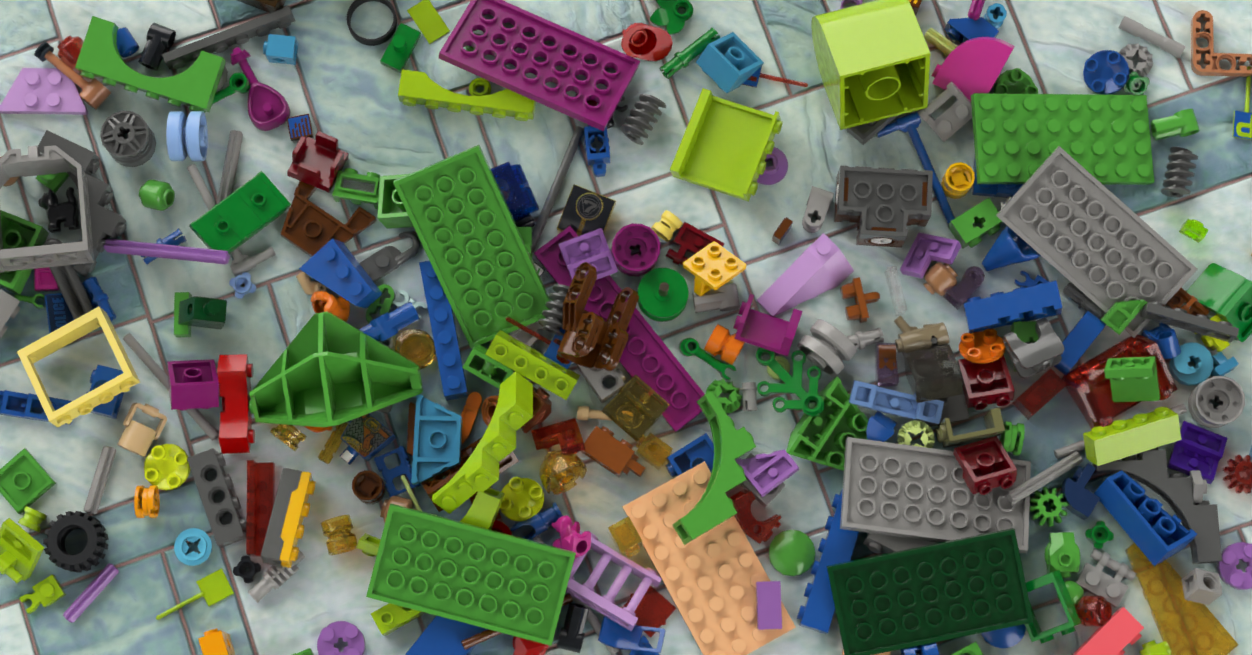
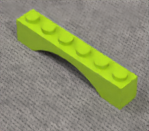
M403 69L401 72L398 98L406 106L420 104L425 105L429 109L442 107L447 108L451 112L470 111L473 115L487 113L492 114L496 118L510 116L518 121H528V119L533 120L536 101L507 88L494 94L467 96L442 88L432 81L425 72Z

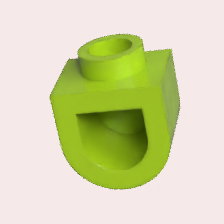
M1155 640L1142 644L1143 650L1139 651L1140 655H1171L1170 647L1166 641L1156 644Z

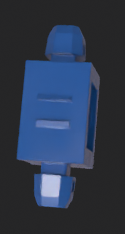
M588 125L584 127L588 166L593 165V172L596 177H603L606 175L605 163H610L607 126L602 131ZM595 137H598V141L603 144L599 149L600 153H596V149L591 146L595 142Z

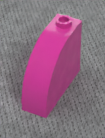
M977 37L967 40L948 55L942 66L937 64L931 75L935 78L932 84L946 90V86L953 82L971 102V95L973 93H989L1015 46L993 37Z

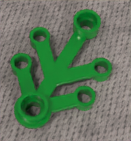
M761 347L758 348L756 351L758 363L762 366H769L785 383L761 381L757 385L758 393L763 397L771 393L796 394L801 399L785 400L782 397H777L772 403L774 410L778 413H782L786 409L802 410L804 414L811 417L821 414L824 409V401L818 395V381L822 376L821 370L816 366H812L807 370V376L810 380L807 393L802 388L803 364L806 362L804 352L796 350L792 353V377L775 360V353ZM765 354L770 355V359L767 361L762 360ZM797 355H802L803 359L801 361H796L795 357ZM812 371H817L818 375L816 377H811L810 373ZM762 386L769 387L766 392L760 391ZM778 402H783L784 406L782 408H777L776 404ZM812 402L817 404L814 409L809 408V404Z

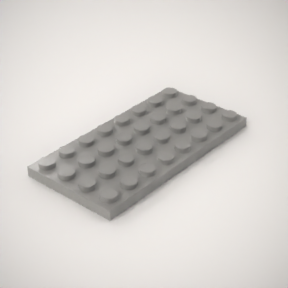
M1060 146L1054 150L996 214L1001 221L1105 313L1115 302L1144 299L1147 303L1155 301L1165 305L1198 270ZM1142 309L1125 328L1134 338L1150 321V319L1141 317Z
M847 437L840 529L946 542L1014 528L1019 553H1026L1028 551L1030 495L1015 504H1011L1006 495L1030 479L1031 462L1011 459L1017 468L1016 481L1011 487L1006 489L1001 488V486L996 487L986 495H981L980 493L972 494L962 477L963 470L953 455L954 451Z

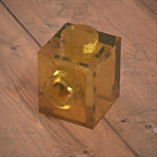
M649 433L647 437L643 435L636 444L638 448L636 455L657 470H660L667 457L673 451V448L652 433Z

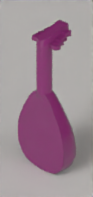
M239 47L233 49V53L230 54L231 64L235 65L238 63L251 86L248 94V114L253 125L261 131H269L279 127L290 116V107L287 101L272 87L258 82L246 59L251 57L246 50L241 51Z

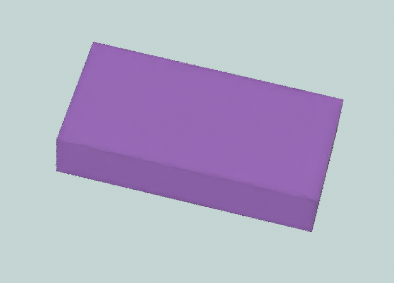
M780 581L756 582L757 629H782Z

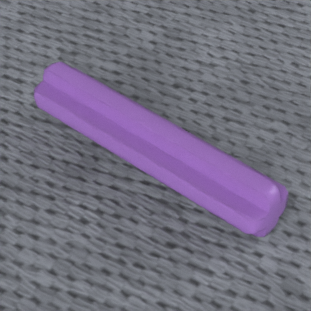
M109 563L63 613L64 618L71 623L75 622L119 573V570Z

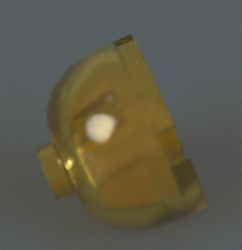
M553 450L547 453L539 468V477L547 493L550 494V491H552L554 495H558L576 486L575 480L579 476L583 479L587 468L582 459L570 450Z

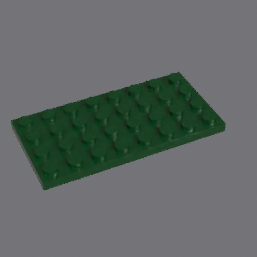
M1014 528L826 566L844 655H874L1033 623Z

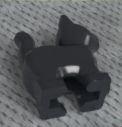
M72 187L66 190L68 202L58 204L57 195L51 189L38 200L39 206L46 210L49 221L48 230L51 233L61 232L62 222H65L64 227H69V230L80 229L78 221L79 209L76 197L74 196V188Z

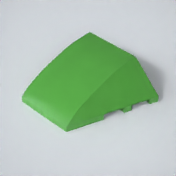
M838 376L818 393L824 401L822 413L814 417L803 414L791 432L786 452L796 457L844 471L847 437L867 440L866 431L869 420L857 405L849 403L851 394H848ZM812 402L809 405V408L814 409L816 408L817 404L815 402Z

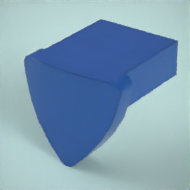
M877 411L874 417L871 416L869 418L866 431L867 440L881 442L888 440L895 433L894 428L897 422Z

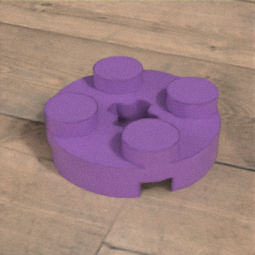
M1238 542L1227 546L1221 553L1222 561L1217 562L1220 578L1224 583L1238 590L1252 588V544ZM1239 559L1247 563L1246 572L1244 573L1241 569L1237 570L1236 565L1239 564Z
M333 622L320 632L317 641L318 654L363 655L365 652L364 635L357 626L349 622ZM340 638H343V641L348 643V646L344 647L343 652H340L339 648H335V643H338Z

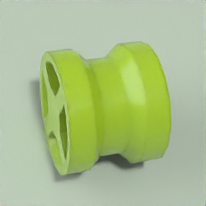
M26 506L24 509L25 514L23 518L19 519L18 523L40 532V525L43 520H46L48 515Z

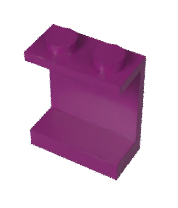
M750 294L747 302L742 301L739 315H737L733 327L737 329L735 339L788 356L803 311L793 309L790 321H786L750 309L754 295Z

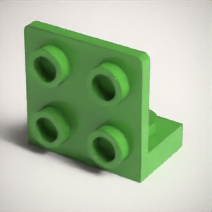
M1155 356L1108 358L1104 372L1105 379L1110 378L1113 402L1159 401L1160 391Z

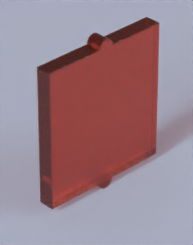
M650 586L634 612L636 614L635 617L638 618L636 625L660 628L666 624V620L676 607ZM631 598L627 601V603H626L623 607H627V605H628V603L630 602ZM644 631L650 638L656 633Z

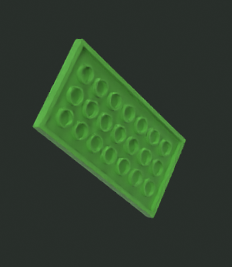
M973 93L971 95L977 184H1024L1058 146L1101 184L1151 185L1154 183L1147 95Z
M480 145L394 180L393 184L470 348L493 340L499 330L508 334L537 322L541 318H545L542 315V311L549 310L545 304L551 300Z
M390 504L366 597L552 646L576 552Z

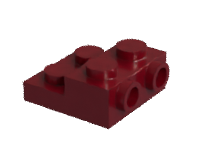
M1004 354L998 360L990 363H974L967 359L958 360L957 366L968 408L974 407L975 410H983L989 404L996 403L997 406H1005L1013 400L1015 390Z
M997 436L954 448L953 455L963 470L962 477L972 494L980 493L981 495H986L993 488L1001 486V488L1006 489L1011 487L1016 481L1017 468Z

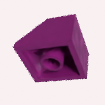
M214 359L167 362L171 410L183 411L193 408L210 409L212 407H219V382Z

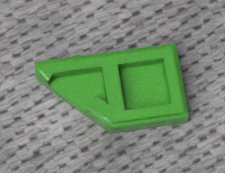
M1141 299L1115 302L1101 318V321L1120 335L1147 304V301Z

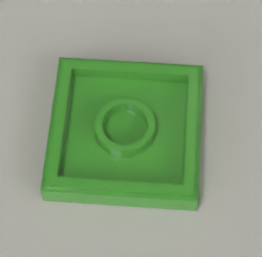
M26 448L0 469V493L18 514L23 513L26 506H31L56 484Z

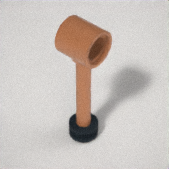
M43 42L36 49L34 55L42 62L48 60L82 89L79 96L97 110L111 92L95 78L91 82H87L53 54L54 48L47 42Z

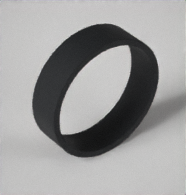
M355 0L347 12V25L351 35L358 42L364 45L375 46L385 43L393 36L397 27V16L394 7L388 0ZM370 1L385 4L393 13V23L390 30L385 35L376 39L362 38L351 28V17L355 9L361 4Z

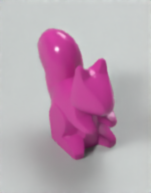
M565 515L551 524L560 533V538L556 539L552 546L576 552L575 559L583 556L590 550L591 532L584 531L580 534L579 522L573 524L572 519Z

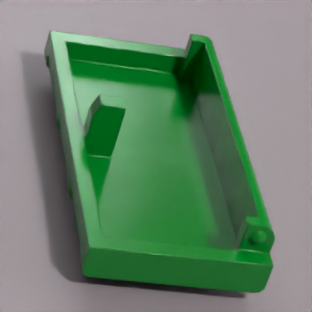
M260 171L247 183L213 206L212 209L196 221H193L189 227L208 249L225 250L230 254L286 212L291 204L268 177Z

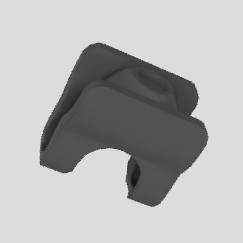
M1046 318L1036 321L1035 330L1038 340L1035 343L1029 344L1021 341L1014 332L1005 334L1003 337L1004 346L1021 378H1028L1061 362L1064 345Z

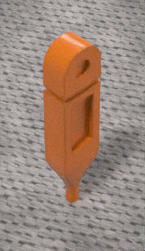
M472 392L468 395L466 405L461 414L463 418L461 445L469 438L482 404V396L478 392Z

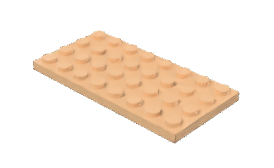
M704 461L622 506L659 576L662 578L703 655H747L796 627L781 601L782 629H757L756 582L770 581L735 515L686 545L683 544L672 524L686 516L695 507L707 488L711 472Z

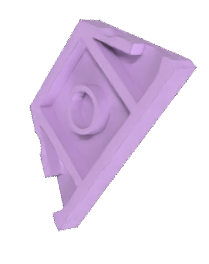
M22 68L0 105L1 114L88 115L87 108L79 96L80 93L75 83L57 68Z

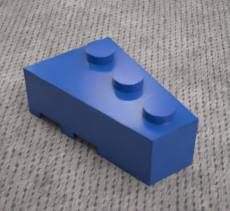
M331 239L299 268L350 303L367 309L383 294L346 245L335 239Z

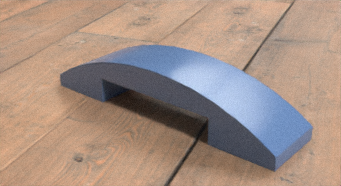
M856 380L853 381L849 403L934 424L940 423L944 401L877 387V385Z

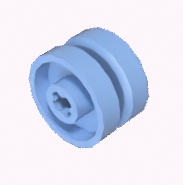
M183 111L169 112L166 137L168 155L171 161H184L187 154L191 161H205L208 148V128L204 111H191L188 117H186Z

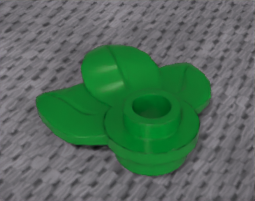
M656 0L660 8L651 15L650 21L657 26H667L669 35L679 33L684 28L685 21L692 17L693 6L688 0ZM680 8H684L686 12L684 14H680L678 10Z

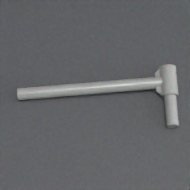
M195 164L187 167L208 210L212 209L216 203ZM238 247L231 253L234 260L230 268L236 277L255 268L257 264L276 254L273 248L270 247L251 257L245 254L242 255Z

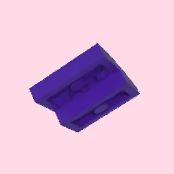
M1183 421L1180 427L1181 440L1174 443L1167 468L1190 476V471L1200 470L1202 479L1211 484L1214 481L1218 463L1223 456L1228 438Z

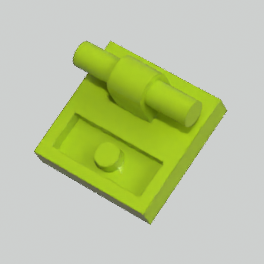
M10 518L5 520L0 528V573L6 574L13 581L19 583L21 580L26 581L31 577L45 547Z

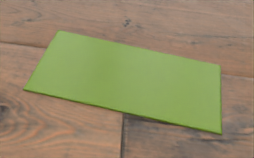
M423 0L407 10L429 44L450 32L429 0Z

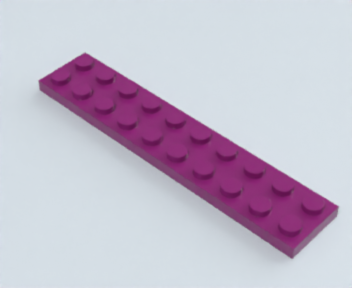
M571 226L534 252L535 257L548 271L557 284L569 287L572 279L558 243L578 236ZM610 275L595 281L584 309L601 316L604 321H607L617 294L622 291ZM635 307L626 330L628 341L619 363L632 379L635 377L650 390L646 394L648 399L654 394L668 406L663 412L662 417L676 433L703 412L697 401L705 394Z

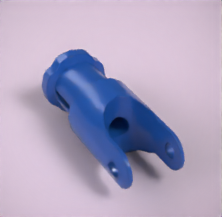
M554 502L548 509L537 513L528 520L520 521L513 525L510 530L514 531L524 525H531L533 530L530 534L523 537V539L530 540L547 531L548 527L563 515L556 502Z

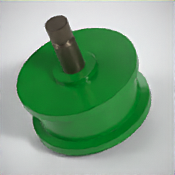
M653 269L645 274L639 283V308L644 315L654 321H671L677 318L686 307L689 295L688 285L683 276L673 269Z

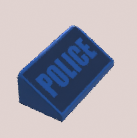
M62 293L45 295L49 333L70 323L74 318Z

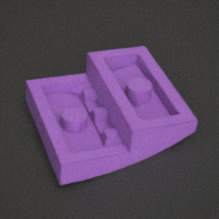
M602 228L558 243L572 280L577 268L584 262L596 268L597 279L618 272Z

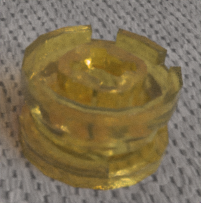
M278 424L276 428L273 427L270 430L272 435L293 451L299 448L298 444L300 441L307 438L293 425Z

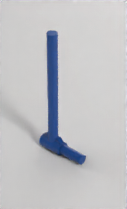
M915 111L896 119L895 122L885 126L876 135L880 138L897 130L909 133L924 170L933 171L932 189L949 224L950 221L955 219V216L916 129L919 127L921 119L918 112Z

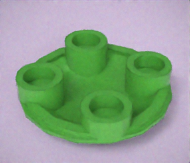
M1015 68L999 75L995 81L993 92L994 94H1038V88L1028 74L1019 68Z
M792 529L782 531L776 535L769 548L771 565L783 575L799 576L809 570L814 562L816 553L814 544L809 536L801 531Z

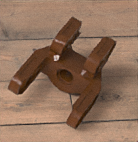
M584 262L577 268L563 302V329L565 333L557 354L585 368L612 371L617 367L628 341L626 330L639 299L638 292L630 287H626L617 294L607 321H604L601 316L593 312L584 310L597 279L596 268Z

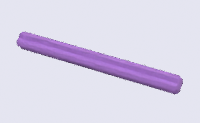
M106 239L104 249L109 253L216 264H228L230 254L225 250Z

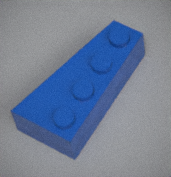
M1057 280L1040 283L1028 288H1016L1008 293L990 294V297L983 299L980 296L967 299L968 302L964 303L969 333L1012 325L1013 322H1027L1061 315L1063 308Z
M1121 470L1106 478L1094 494L1100 497L1099 501L1149 561L1156 566L1183 550L1198 534L1192 529L1188 531L1180 524L1182 520L1175 514L1170 516L1161 508L1162 503L1157 499L1149 498L1145 494L1146 490Z

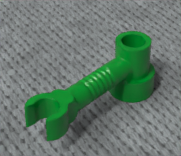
M234 73L229 79L230 86L216 92L212 105L236 92L247 93L250 90L248 78L242 73Z
M693 338L683 339L679 344V351L683 356H697L716 369L722 378L731 380L730 377L726 376L725 370L729 368L732 371H736L733 365H726L715 359V357L701 349L699 343ZM688 343L693 345L692 351L688 349Z

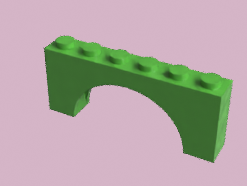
M92 16L75 66L81 72V76L92 80L94 76L102 78L103 83L114 87L116 83L124 85V89L132 93H137L138 90L146 92L145 96L154 100H159V97L168 99L167 103L173 106L180 107L181 104L190 106V111L210 112L226 64L223 57L201 51L194 64L184 72L171 77H149L134 71L123 61L117 46L119 27L113 22Z

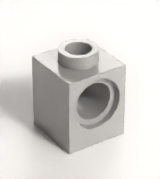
M1195 568L1181 579L1185 600L1209 605L1222 595V586L1218 573Z

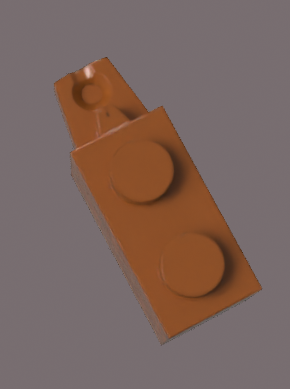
M596 426L580 448L581 452L617 477H620L622 473L627 475L629 471L641 477L646 468L636 462L639 457L632 450L633 445L624 439L621 441L613 437L614 433L608 428Z

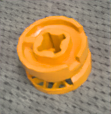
M143 485L137 486L134 496L136 518H144L145 516L157 518L160 508L158 486L150 485L149 488H145Z

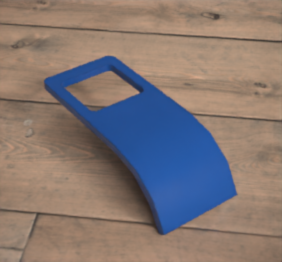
M604 616L598 641L613 648L661 653L666 631L664 628L635 625L631 632ZM643 631L660 632L656 649L639 647Z

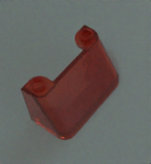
M1136 335L1135 338L1130 336L1062 377L1067 391L1091 429L1098 426L1111 425L1114 422L1113 418L1142 402H1113L1110 378L1105 379L1104 372L1108 358L1155 356L1160 391L1159 400L1169 398L1171 393L1178 390L1156 342L1142 335Z

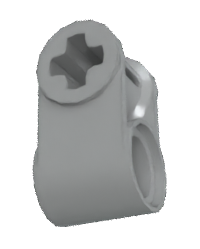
M812 186L802 220L803 228L807 232L815 233L821 229L833 199V192ZM812 217L816 218L815 223L811 222Z

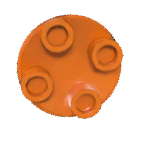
M991 328L981 332L964 333L959 344L960 354L968 361L974 363L996 361L1003 356L1006 349L1003 339L997 335L996 330Z

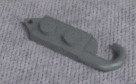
M412 232L399 234L400 238L409 237L413 241L412 247L401 253L397 248L387 246L359 263L373 282L378 281L397 269L401 264L418 253L420 240L416 234Z

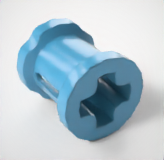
M994 3L988 7L983 18L998 29L1002 26L1007 16V11L1003 5ZM993 14L997 15V19L993 18Z

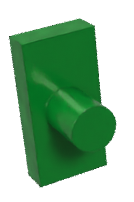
M400 23L380 60L381 64L401 73L421 37V32Z

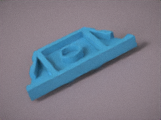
M420 394L416 395L411 479L413 485L428 480L461 463L462 416L445 409L443 406L424 398Z

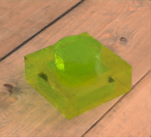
M1187 219L1182 224L1179 232L1199 243L1206 236L1208 229L1204 228V225L1197 220Z

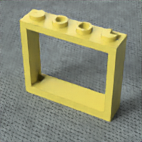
M101 307L91 310L17 351L49 422L56 427H60L65 423L70 424L74 418L90 413L94 407L112 401L114 396L122 392L130 391L129 388L140 383L108 314ZM102 327L123 374L55 411L34 363L95 329Z

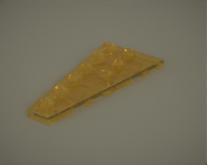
M1135 543L1125 550L1133 571L1136 573L1135 576L1138 577L1143 589V595L1148 601L1163 642L1166 641L1168 643L1171 655H1227L1238 646V643L1204 604L1185 600L1182 578L1167 560L1154 566Z

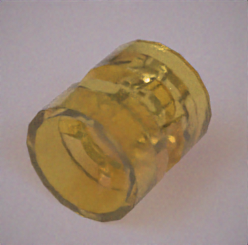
M342 515L321 522L323 534L325 537H328L326 545L329 555H338L356 549L358 542L356 535L351 533L353 524L350 515Z

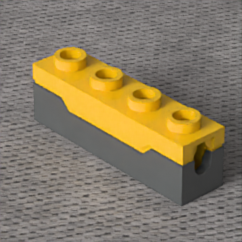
M283 468L261 552L263 563L291 568L292 561L297 560L299 547L296 546L298 539H302L304 534L302 522L303 518L309 514L310 503L307 502L309 495L314 494L316 484L310 472Z

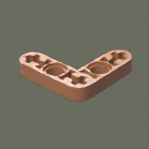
M1205 10L1196 12L1191 20V68L1193 72L1200 76H1252V67L1250 70H1247L1246 66H1240L1246 61H1249V64L1252 65V54L1214 53L1213 16ZM1200 17L1207 21L1203 27V32H1199L1201 23L1197 21ZM1198 38H1205L1208 41V47H1198L1196 40ZM1201 54H1205L1204 64H1208L1204 69H1201V65H1197L1201 60ZM1228 60L1231 63V69H1221L1219 61ZM1236 60H1238L1237 65H1239V67L1237 68V70H1235V68H1236Z

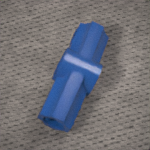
M408 302L390 313L386 312L371 320L368 325L359 330L382 342L399 333V330L420 318L412 303Z

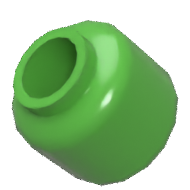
M150 179L141 186L139 197L144 207L164 211L173 204L175 192L169 183Z

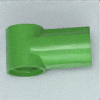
M1185 109L1175 113L1173 116L1150 122L1151 133L1155 140L1177 135L1186 137L1200 131L1193 109Z

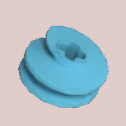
M1189 342L1181 345V353L1171 358L1169 362V372L1180 384L1187 386L1198 385L1205 381L1213 370L1212 355L1205 346L1199 343ZM1193 361L1195 366L1189 367L1188 362Z

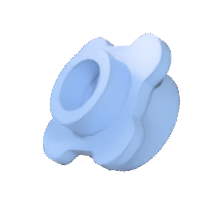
M248 272L232 278L229 282L230 286L234 288L235 296L238 299H242L244 295L256 291V285L252 284L251 275Z

